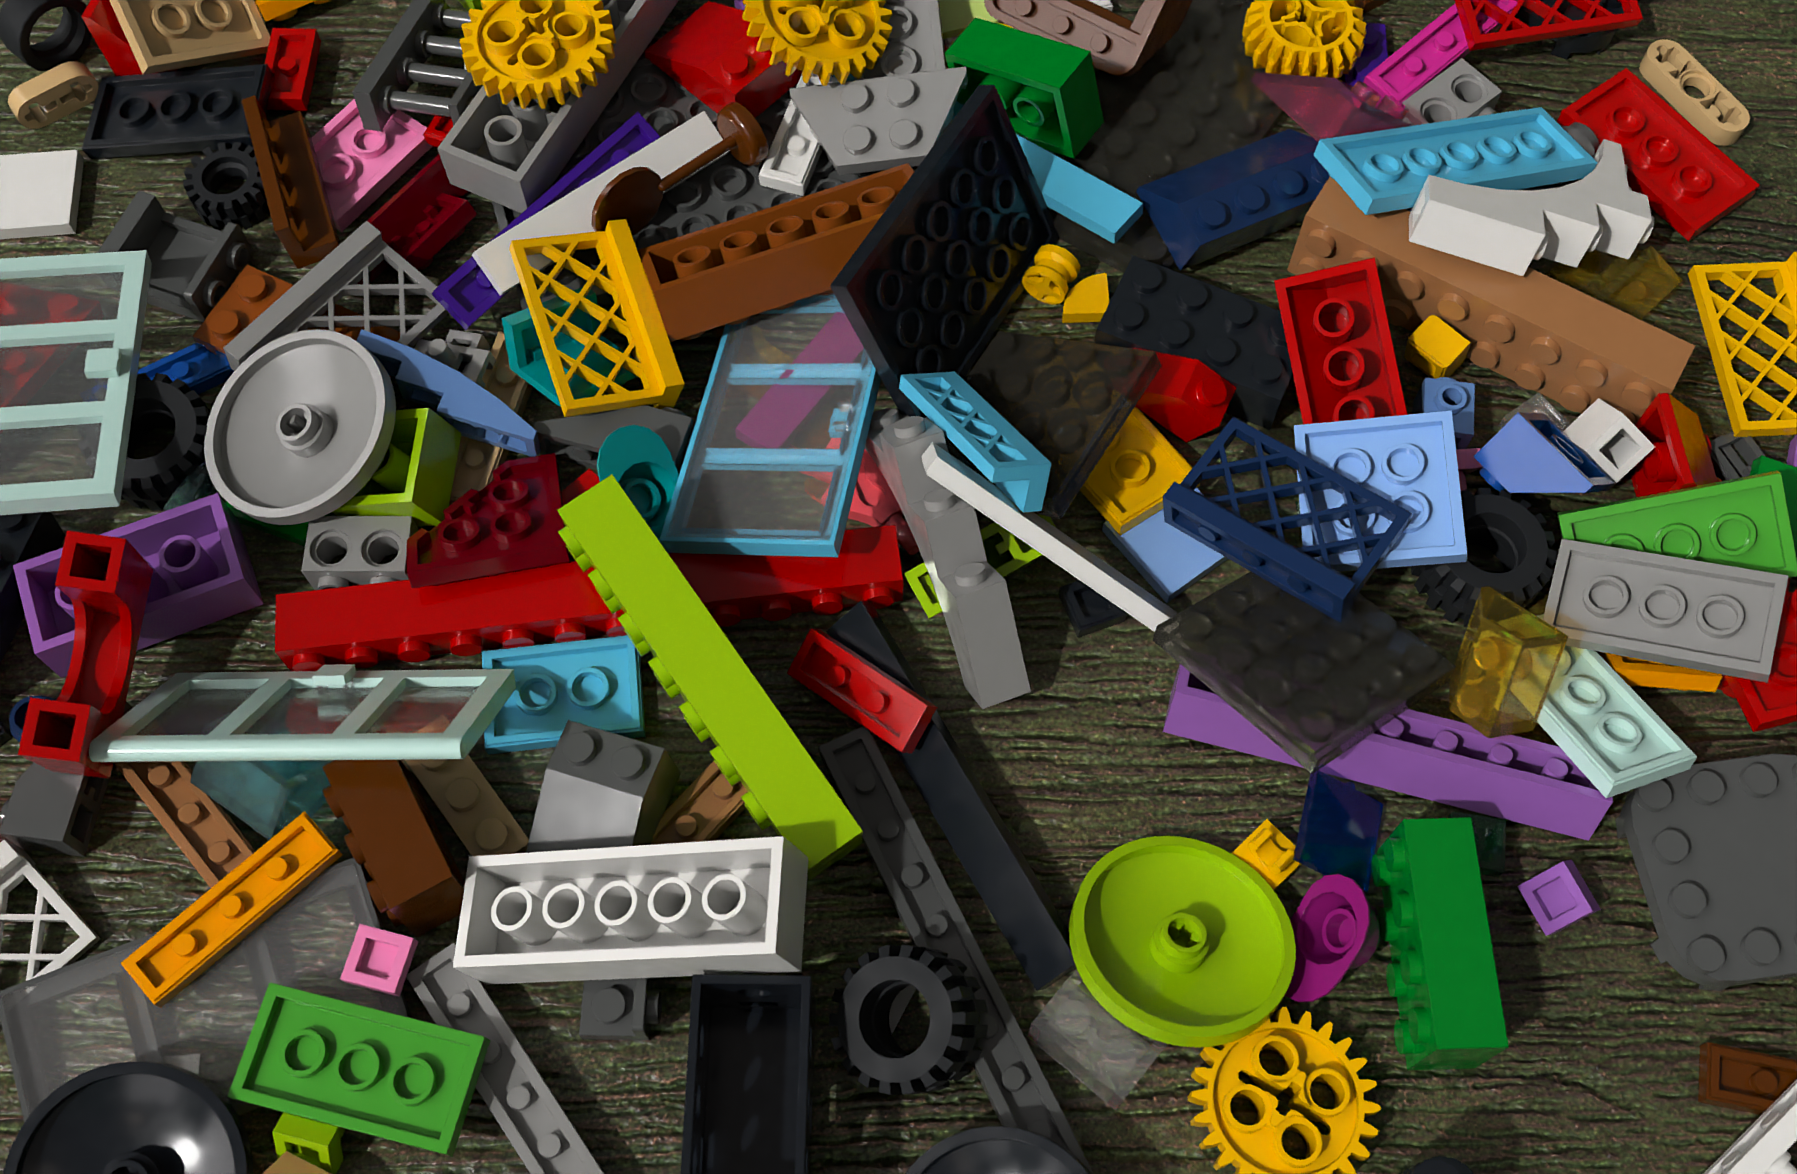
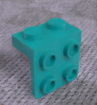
M583 287L573 291L579 294ZM590 290L585 298L597 304L596 293ZM560 297L542 302L543 307L560 317L565 314L571 305ZM529 308L503 317L502 324L510 369L556 405L561 406ZM578 308L569 320L570 323L591 335L594 334L600 325L599 320ZM562 332L555 340L557 349L575 360L585 347V345ZM601 335L599 340L624 353L621 348ZM593 350L590 351L582 363L606 378L616 365V363ZM564 368L565 374H567V372L569 371L566 368ZM622 368L613 382L623 386L627 381L638 376ZM576 374L569 382L574 399L591 397L596 395L600 389Z

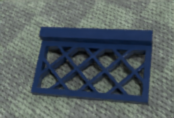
M1234 417L1224 427L1181 484L1174 482L1163 495L1164 522L1339 623H1342L1353 607V599L1405 530L1412 517L1411 512ZM1237 437L1254 446L1256 457L1228 462L1225 450L1234 438ZM1220 458L1221 464L1214 465ZM1287 464L1298 470L1299 482L1271 486L1267 468ZM1260 469L1264 488L1235 493L1231 474ZM1224 476L1228 495L1207 498L1194 490L1204 479ZM1331 488L1342 494L1345 506L1316 511L1312 492ZM1304 493L1308 513L1279 518L1275 498ZM1267 500L1272 519L1251 523L1240 516L1238 505ZM1226 507H1231L1232 512L1226 509ZM1377 513L1392 521V524L1385 533L1362 536L1357 516ZM1349 518L1354 538L1325 543L1320 523ZM1312 525L1317 545L1295 548L1285 542L1283 530ZM1275 531L1276 536L1270 534L1269 532ZM1374 547L1367 556L1366 548ZM1357 550L1361 566L1350 579L1331 568L1328 555ZM1314 557H1320L1321 562L1315 559Z

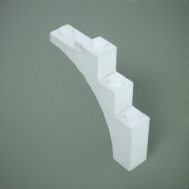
M1603 139L1593 157L1598 162L1594 170L1583 179L1558 188L1533 191L1501 190L1463 184L1428 175L1409 215V242L1524 276L1532 259L1539 260L1541 257L1575 268L1578 267L1586 251L1592 252L1594 249L1629 260L1638 243L1644 244L1649 238L1654 226V217L1651 216L1648 195L1632 191V188L1628 185V166L1624 163L1621 144Z

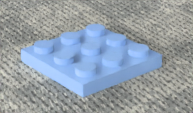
M1452 410L1294 425L1296 451L1412 513L1410 523L1376 569L1467 562V546ZM1297 470V476H1298V482H1299V481H1300V478H1299V474H1298V470ZM1331 488L1312 492L1316 511L1345 506L1342 494ZM1304 493L1299 494L1300 514L1308 513ZM1377 513L1357 516L1362 536L1385 533L1392 524V521ZM1349 518L1320 523L1325 543L1354 538ZM1312 525L1301 526L1303 547L1317 545ZM1374 547L1366 548L1367 556ZM1357 550L1328 555L1331 568L1338 572L1358 570L1361 566ZM1314 557L1315 559L1321 562L1320 557Z

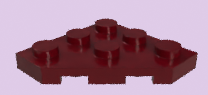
M552 453L505 461L492 472L494 480L481 491L471 488L443 510L445 519L432 530L427 531L421 528L407 539V575L411 588L430 585L437 586L453 581L482 576H495L505 572L534 567H547L552 564L569 562L567 545L558 533L559 530L565 527V524L557 511L563 506L556 454Z

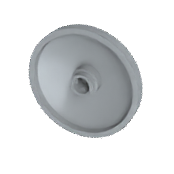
M320 329L304 330L282 336L264 345L250 355L232 373L219 392L211 409L204 441L206 467L214 487L236 509L258 521L269 524L294 525L323 517L338 509L354 497L371 479L390 445L396 418V400L389 374L378 358L359 342L335 331Z

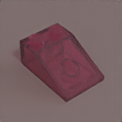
M1258 72L1251 79L1259 89L1317 142L1325 138L1414 126L1405 117L1409 109L1404 104L1388 94L1380 100L1382 96L1377 91L1359 80L1353 87L1337 78Z

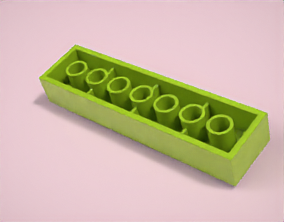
M610 475L559 508L557 511L565 527L559 530L558 533L567 545V549L583 572L593 567L594 570L587 575L611 613L614 614L622 609L624 614L617 619L640 655L644 656L651 651L654 658L648 661V664L671 700L679 694L685 700L678 707L700 742L702 743L708 738H711L716 747L709 752L728 783L732 787L741 781L747 790V793L741 796V799L760 829L763 831L772 826L778 836H784L808 857L807 878L809 881L863 843L862 829L615 477Z

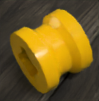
M1051 244L1043 245L1034 256L1035 266H1031L1026 270L1022 278V284L1025 290L1037 300L1046 304H1060L1068 294L1069 287L1067 284L1077 278L1080 272V264L1077 258L1065 248Z

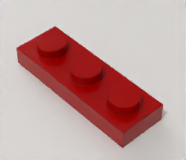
M811 628L787 672L794 679L903 753H913L937 709L935 705L822 630Z

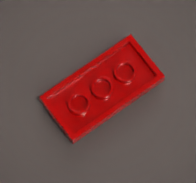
M1627 68L1564 108L1557 120V123L1562 127L1570 126L1574 122L1586 125L1597 136L1599 146L1603 139L1621 144L1624 163L1628 166L1627 180L1629 187L1632 188V191L1648 195L1650 207L1687 241H1690L1753 197L1760 186Z

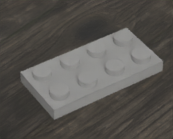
M1561 539L1541 625L1540 641L1768 683L1789 576Z

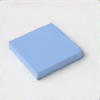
M1195 488L1194 491L1203 495L1197 488ZM1164 509L1122 535H1119L1108 521L1103 524L1102 531L1166 603L1228 560L1227 557L1164 522Z

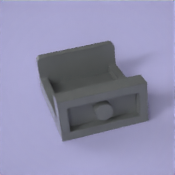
M138 190L97 253L147 250L152 263L147 303L203 322L232 285L238 273L248 265L253 249L238 224L228 222L223 231L165 213L155 195ZM124 272L97 273L109 291L121 294Z

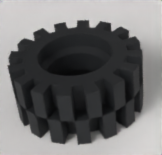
M226 142L217 143L219 151L212 152L210 146L203 149L202 151L206 157L201 159L195 155L190 160L194 168L186 167L184 175L187 180H183L186 194L202 221L207 225L211 223L214 229L221 231L223 225L225 224L226 226L228 222L241 223L246 230L252 227L249 220L256 218L259 223L265 220L266 217L263 210L269 211L254 148L248 145L244 149L242 143L233 142L232 149H229ZM246 180L243 186L234 192L216 194L218 189L229 181Z

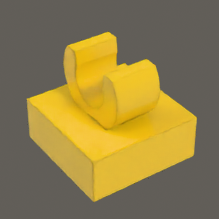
M1268 819L1231 853L1257 871L1274 891L1307 858Z

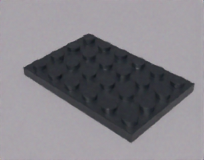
M978 85L830 285L901 415L927 417L899 389L901 375L955 371L964 379L1024 290L1022 278L1029 267L1035 266L1034 256L1038 249L1043 245H1054L1060 236L995 85Z

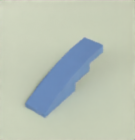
M361 329L357 342L378 358L390 376L395 377L403 399L437 409V414L461 432V436L530 457L539 456L541 448L537 431L499 398L457 370L409 346Z

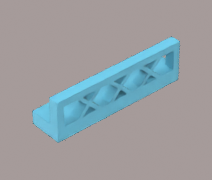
M955 371L901 375L899 389L1023 513L1042 511L1052 464Z

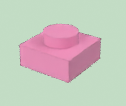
M359 924L340 980L345 983L400 997L418 941L413 937Z

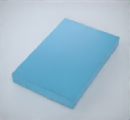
M627 635L482 651V669H514L516 686L514 692L484 731V745L488 755L556 747L568 720L628 738L646 737L640 653Z

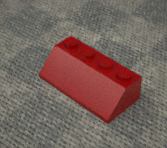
M1375 257L1274 280L1303 424L1407 415Z

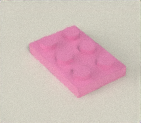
M353 99L311 138L336 229L343 232L432 147L423 136L427 127L403 111L397 110L391 115L382 131L364 129L355 99Z

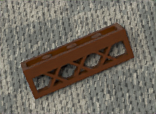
M255 95L242 99L274 231L297 269L322 261L341 243L308 124L301 111L269 121Z

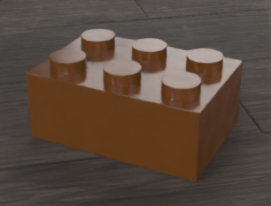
M334 760L322 766L330 783V786L322 789L323 794L336 818L342 817L350 833L344 836V839L352 856L359 866L364 864L373 879L366 883L378 910L381 913L386 912L396 928L404 924L416 938L460 915L465 880L411 770L403 760Z

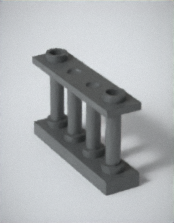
M413 0L352 91L364 129L382 131L391 115L397 110L451 117L453 126L483 85L476 86L471 73H468L465 69L424 63L432 54L463 58L459 39L442 37V35L449 27L462 29L463 23H470L471 19L468 11L450 9L445 0ZM415 82L458 87L452 98L407 92L409 87Z

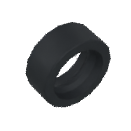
M6 0L0 10V39L8 50L37 71H48L60 64L76 61L90 45L92 34L81 17L87 4L82 0ZM62 7L63 15L60 25L55 32L44 41L30 45V34L37 20L49 10Z

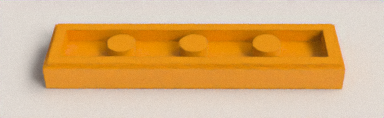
M304 811L122 961L121 965L155 1006L162 1008L343 854Z

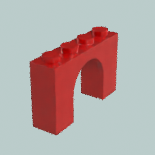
M68 530L66 532L55 586L71 599L74 608L75 634L71 662L64 686L56 701L30 697L18 750L19 756L53 772L110 778L113 762H92L89 757V746L93 739L119 720L124 714L153 568L125 538Z

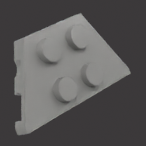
M966 67L846 81L843 85L838 82L827 84V86L814 85L790 88V97L797 111H800L809 125L813 136L826 151L828 159L839 175L887 170L906 163L913 167L921 164L941 134L949 126L954 115L953 107L961 89L965 90L967 87L968 74Z

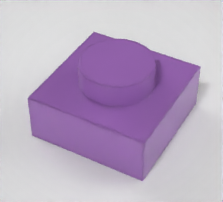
M1572 860L1562 861L1517 886L1545 936L1555 934L1601 910Z

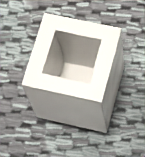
M1599 398L1563 431L1580 450L1616 483L1655 448L1623 413Z

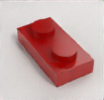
M272 28L265 64L274 73L266 110L307 111L321 45L317 29Z

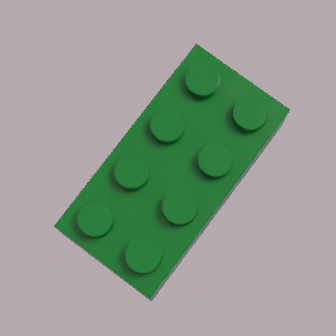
M1471 817L1403 819L1376 851L1377 854L1373 855L1371 862L1372 879L1376 887L1382 888L1384 908H1381L1379 912L1380 935L1384 942L1389 941L1392 963H1388L1386 970L1387 987L1390 996L1397 997L1400 1019H1397L1394 1025L1395 1045L1399 1054H1405L1407 1070L1475 1069L1509 1048L1472 819Z

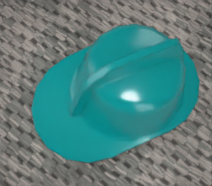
M638 425L620 427L606 437L599 449L596 466L599 481L601 482L610 475H613L659 540L679 477L677 468L663 439L651 429Z

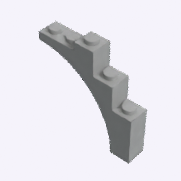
M894 408L875 411L872 415L865 449L886 479L914 536L940 603L955 649L965 689L982 709L1031 692L1006 580L987 562L975 508L926 475L921 456L932 442L948 452L944 432L927 417L901 415L899 410Z

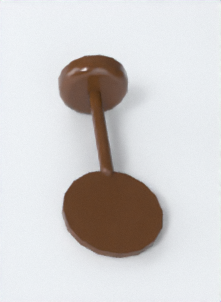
M730 102L717 115L718 131L723 138L721 142L662 179L659 174L648 167H633L620 173L606 185L596 200L592 210V227L595 232L605 231L608 221L626 219L631 234L634 236L656 214L663 198V191L668 190L727 151L744 165L755 166L768 157V144L763 130L755 117L738 102Z

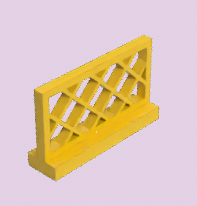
M627 220L608 221L605 231L512 240L509 250L564 417L653 404V407L658 409L665 407L674 408L684 387V381ZM596 248L600 264L593 270L571 256L576 250ZM542 254L557 264L547 276L529 265L527 255ZM563 268L587 280L579 294L555 280ZM593 285L612 295L614 305L609 311L585 298ZM547 290L571 304L562 317L543 307L541 298ZM577 308L601 321L593 335L569 322ZM607 326L626 336L629 345L624 353L599 340ZM561 332L585 345L576 360L557 349L555 340ZM591 350L616 363L607 378L582 364ZM564 368L569 370L567 374H565ZM624 368L641 378L644 389L629 391L613 381L620 370ZM575 374L600 388L594 397L573 398L569 382Z
M1793 252L1788 260L1784 262L1693 265L1688 272V276L1734 436L1797 435V413L1787 407L1794 396H1797V379L1774 365L1782 354L1797 363V252ZM1756 278H1773L1777 293L1776 298L1773 299L1750 284V282ZM1708 280H1719L1735 290V293L1727 301L1710 290ZM1740 294L1765 310L1758 320L1733 305ZM1769 313L1786 323L1790 335L1787 340L1762 324ZM1723 315L1748 331L1740 342L1722 331L1719 320ZM1752 334L1777 350L1770 361L1744 345ZM1734 356L1760 372L1752 383L1733 371L1731 360ZM1764 376L1790 392L1782 403L1756 387ZM1747 397L1772 413L1769 420L1748 421L1743 405Z

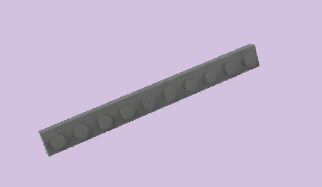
M862 726L818 746L819 755L844 805L863 831V844L913 946L938 949L948 953V958L959 959L968 967L964 975L976 977L981 986L979 990L974 992V996L976 999L986 1000L988 1012L979 1014V1024L988 1025L986 1038L976 1039L975 1046L980 1048L982 1052L978 1060L971 1062L1001 1125L1037 1133L1055 1141L1075 1155L1094 1174L870 731Z

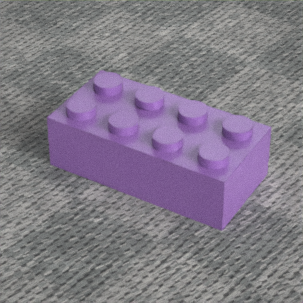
M219 493L99 534L127 539L153 568L137 650L264 604L239 521ZM63 548L13 565L34 654L61 678L68 674L75 634V615L72 601L55 586Z

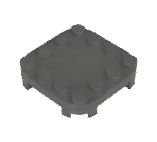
M1766 754L1693 764L1689 770L1633 789L1626 796L1621 814L1615 819L1617 839L1627 838L1658 935V939L1651 943V946L1660 964L1667 961L1684 978L1698 983L1699 990L1722 991L1734 985L1797 977V756Z

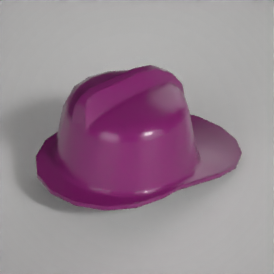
M1341 874L1326 875L1313 883L1304 895L1298 909L1290 919L1295 938L1296 961L1291 983L1284 996L1297 1002H1313L1320 999L1334 989L1348 969H1355L1363 965L1376 952L1380 940V924L1377 918L1378 910L1375 906L1368 903L1364 890L1354 879Z

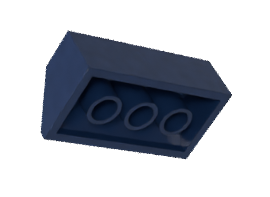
M1287 129L1139 186L1136 192L1179 270L1181 271L1304 221L1306 213L1330 177L1327 170L1313 156L1319 139Z

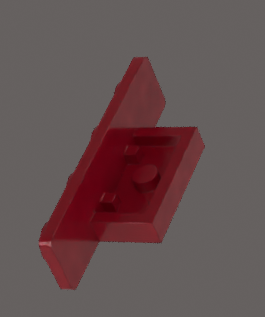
M438 154L367 221L381 232L382 241L420 272L432 263L434 255L443 246L463 234L466 228L465 225L477 213L468 200L462 198L468 191L450 184L441 157ZM383 260L369 272L370 284L387 268L396 269ZM363 279L359 281L356 285L363 284Z

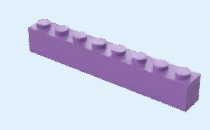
M1187 653L1182 655L1170 694L1163 728L1165 733L1588 841L1613 803V796L1605 798L1559 746Z

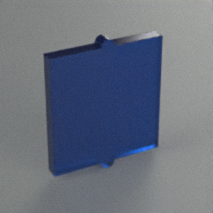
M1320 770L1311 771L1293 860L1323 874V877L1341 874L1354 879L1364 892H1368L1371 862L1375 854L1384 804L1356 790L1353 782L1343 783Z

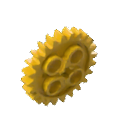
M480 0L483 10L469 9L468 13L471 22L463 23L461 26L464 38L459 39L463 52L462 56L467 72L471 73L474 84L476 86L484 85L488 97L499 92L502 103L505 105L511 102L514 97H518L521 109H525L531 99H537L540 108L545 109L548 98L555 97L560 105H564V94L569 91L579 98L582 97L580 85L585 83L596 87L598 83L595 72L607 74L609 71L607 60L615 58L613 44L616 43L614 28L609 10H604L602 0Z
M743 0L742 2L746 5L742 19L750 22L747 36L760 37L756 51L764 52L770 50L772 52L769 61L771 66L781 61L787 64L785 75L787 76L793 74L796 69L801 70L804 83L809 82L812 74L819 76L823 86H827L831 75H834L841 85L846 83L849 73L855 78L860 79L865 68L872 70L878 58L882 57L892 31V26L888 24L892 16V10L883 8L886 0Z
M1281 1007L1275 1016L1274 1022H1271L1268 1018L1263 1025L1241 1039L1218 1045L1221 1051L1214 1047H1204L1199 1055L1210 1068L1195 1067L1190 1076L1198 1083L1204 1085V1089L1192 1091L1188 1095V1101L1201 1105L1204 1109L1203 1112L1190 1120L1191 1126L1208 1127L1210 1132L1199 1144L1200 1149H1209L1217 1146L1221 1151L1213 1167L1219 1170L1231 1163L1236 1167L1235 1174H1333V1172L1336 1174H1356L1348 1157L1361 1162L1369 1158V1151L1358 1140L1372 1139L1378 1135L1379 1131L1365 1122L1364 1118L1381 1111V1107L1376 1103L1364 1100L1363 1094L1377 1086L1375 1080L1359 1079L1356 1073L1367 1063L1366 1058L1349 1060L1345 1055L1353 1040L1348 1037L1334 1044L1330 1040L1333 1023L1329 1021L1318 1031L1311 1029V1012L1306 1011L1295 1024L1291 1023L1287 1007ZM1261 1050H1273L1282 1057L1285 1063L1284 1075L1274 1076L1262 1068L1259 1060ZM1239 1072L1248 1074L1249 1078L1258 1087L1242 1082L1238 1077ZM1312 1082L1324 1083L1332 1090L1335 1096L1333 1109L1321 1108L1313 1101L1310 1095ZM1282 1091L1291 1097L1288 1102V1107L1291 1110L1285 1115L1280 1114L1276 1110L1278 1106L1276 1096ZM1243 1097L1254 1105L1257 1111V1120L1254 1125L1241 1124L1233 1117L1230 1108L1233 1098ZM1309 1120L1324 1124L1329 1130L1328 1135L1321 1134L1318 1128ZM1292 1130L1304 1138L1307 1144V1154L1304 1160L1292 1158L1285 1152L1281 1139L1283 1131Z

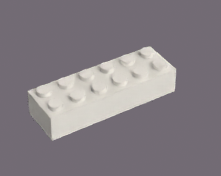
M784 836L469 856L453 968L485 984L692 976L693 974L729 975L801 972L808 857Z

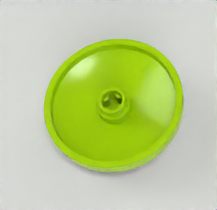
M1153 836L1134 840L1115 848L1096 862L1081 883L1070 915L1069 940L1072 957L1084 984L1092 996L1107 1012L1125 1026L1148 1038L1166 1044L1197 1048L1212 1047L1236 1041L1252 1033L1263 1025L1276 1010L1291 983L1296 961L1294 932L1285 907L1278 895L1266 880L1246 862L1220 847L1200 840L1179 836Z

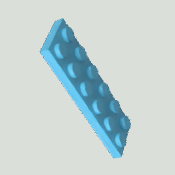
M1542 107L1320 139L1313 155L1365 215L1412 208L1428 175L1468 185L1501 190H1519L1583 179L1594 170L1598 163Z

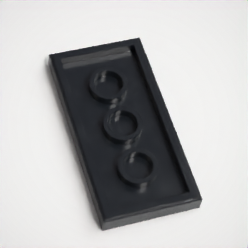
M267 64L102 77L82 150L90 159L194 152L202 151L209 146L211 150H219L217 143L226 142L229 149H232L233 142L242 143L244 148H247L248 145L253 147L241 100L255 95L263 111L266 113L274 73Z

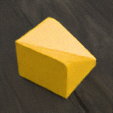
M1430 315L1408 338L1404 356L1405 359L1430 378L1450 377L1466 359L1471 342L1437 316Z

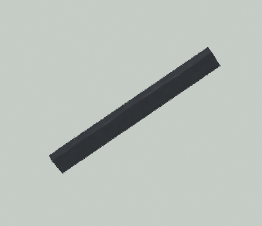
M860 601L826 631L829 636L932 703L871 601ZM936 710L912 754L900 752L896 748L895 750L1036 991L1046 989L1076 967L1070 947L1069 930Z

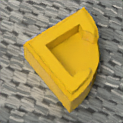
M1107 273L1089 276L1078 282L1069 291L1063 306L1062 323L1101 321L1110 303Z

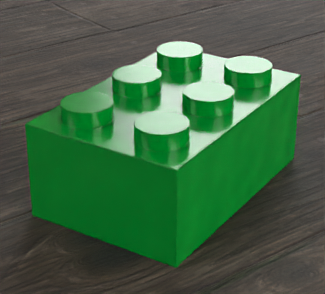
M975 17L944 53L948 69L966 67L968 84L965 90L961 89L957 102L964 105L978 85H995L1015 133L1043 149L1075 159L1104 123L1091 51Z

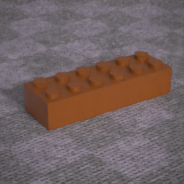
M909 163L637 250L669 341L695 339L707 330L725 324L737 325L747 321L755 314L771 309H786L794 305L796 301L816 294L828 295L834 293L830 287L831 283L914 173Z

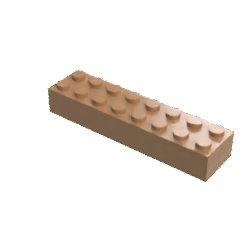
M1331 176L1305 215L1287 269L1288 272L1300 275L1375 257L1387 319L1390 324L1402 326L1414 332L1430 315H1435L1471 342L1466 358L1470 359L1475 365L1499 373L1515 381L1524 389L1534 390L1560 403L1567 410L1582 414L1599 398L1623 413L1635 425L1657 394L1672 393L1695 348V345L1532 268L1528 267L1524 276H1520L1409 242L1410 211L1400 209L1365 215Z

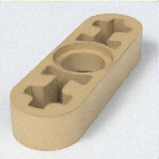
M1661 39L1649 46L1639 66L1642 76L1693 127L1713 144L1728 146L1737 142L1750 122V114L1745 106L1679 43ZM1683 87H1696L1703 92L1705 97L1693 98L1684 91Z

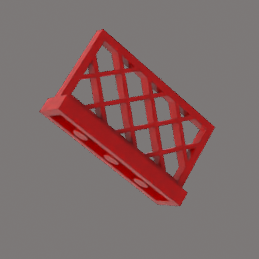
M1454 0L1469 51L1633 27L1643 20L1637 0H1618L1621 2L1624 11L1622 14H1613L1598 5L1601 0H1566L1586 12L1581 20L1574 21L1557 11L1563 0H1556L1552 8L1540 0H1515L1517 3L1510 14L1488 0ZM1522 5L1544 18L1540 26L1530 27L1515 18ZM1479 11L1502 24L1498 32L1481 34L1476 20Z

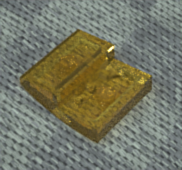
M1652 245L1642 252L1635 248L1629 260L1595 249L1592 252L1586 251L1577 268L1557 262L1544 274L1640 320L1682 281Z

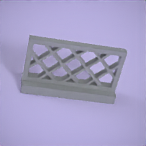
M365 221L223 349L231 369L235 371L241 363L264 345L282 336L304 331L308 327H329L330 331H335V327H364L365 331L371 332V326H400V339L397 342L412 348L419 339H422L449 312L432 296V292L437 286L382 241L381 232L368 221ZM385 260L398 271L399 284H370L369 272ZM405 278H407L412 284H405ZM363 279V284L356 285L359 281ZM399 295L400 315H371L370 296ZM405 295H427L437 305L426 315H406ZM343 296H364V316H335V303ZM328 310V316H322ZM406 326H413V327L406 333Z

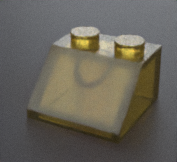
M1489 586L1481 587L1449 678L1450 711L1487 738L1533 731L1569 636Z

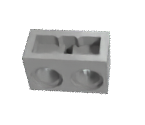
M1461 58L1399 104L1393 120V129L1496 114L1497 112L1494 108L1502 90Z
M323 516L309 521L301 572L314 590L409 580L407 575V539L419 529L412 516ZM346 554L341 561L330 564L336 556ZM397 554L391 562L380 564L385 557Z

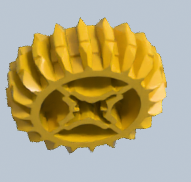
M1254 0L1246 12L1242 30V41L1245 42V55L1253 57V69L1266 68V79L1275 76L1280 77L1283 87L1289 81L1297 82L1301 90L1307 83L1311 82L1320 89L1326 80L1336 84L1342 74H1349L1350 70L1354 67L1364 47L1363 42L1366 36L1367 23L1363 21V9L1355 7L1354 0Z

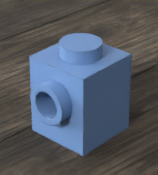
M1425 377L1413 401L1412 414L1452 410L1456 450L1466 449L1474 436L1475 384L1458 382L1449 377L1435 379Z

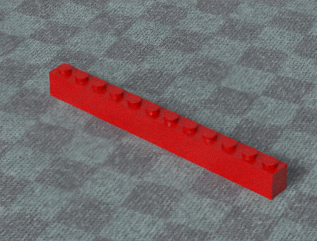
M895 524L845 530L839 557L668 553L719 627L732 626L739 623L742 619L759 617L769 621L786 619L794 613L811 611L819 615H830L841 611L843 608L854 607L860 601H871L875 609L885 608L894 602L903 601V575ZM576 561L413 589L409 580L276 594L275 653L290 671H317L323 665L355 664V668H370L377 665L378 661L400 659L405 662H422L429 659L430 655L452 653L457 656H474L481 653L482 649L499 647L509 649L533 646L534 643L551 641L562 643L585 640L586 637L603 635L616 637L627 634L617 619L624 614L622 609L612 614L587 574L594 570L593 567L583 572Z

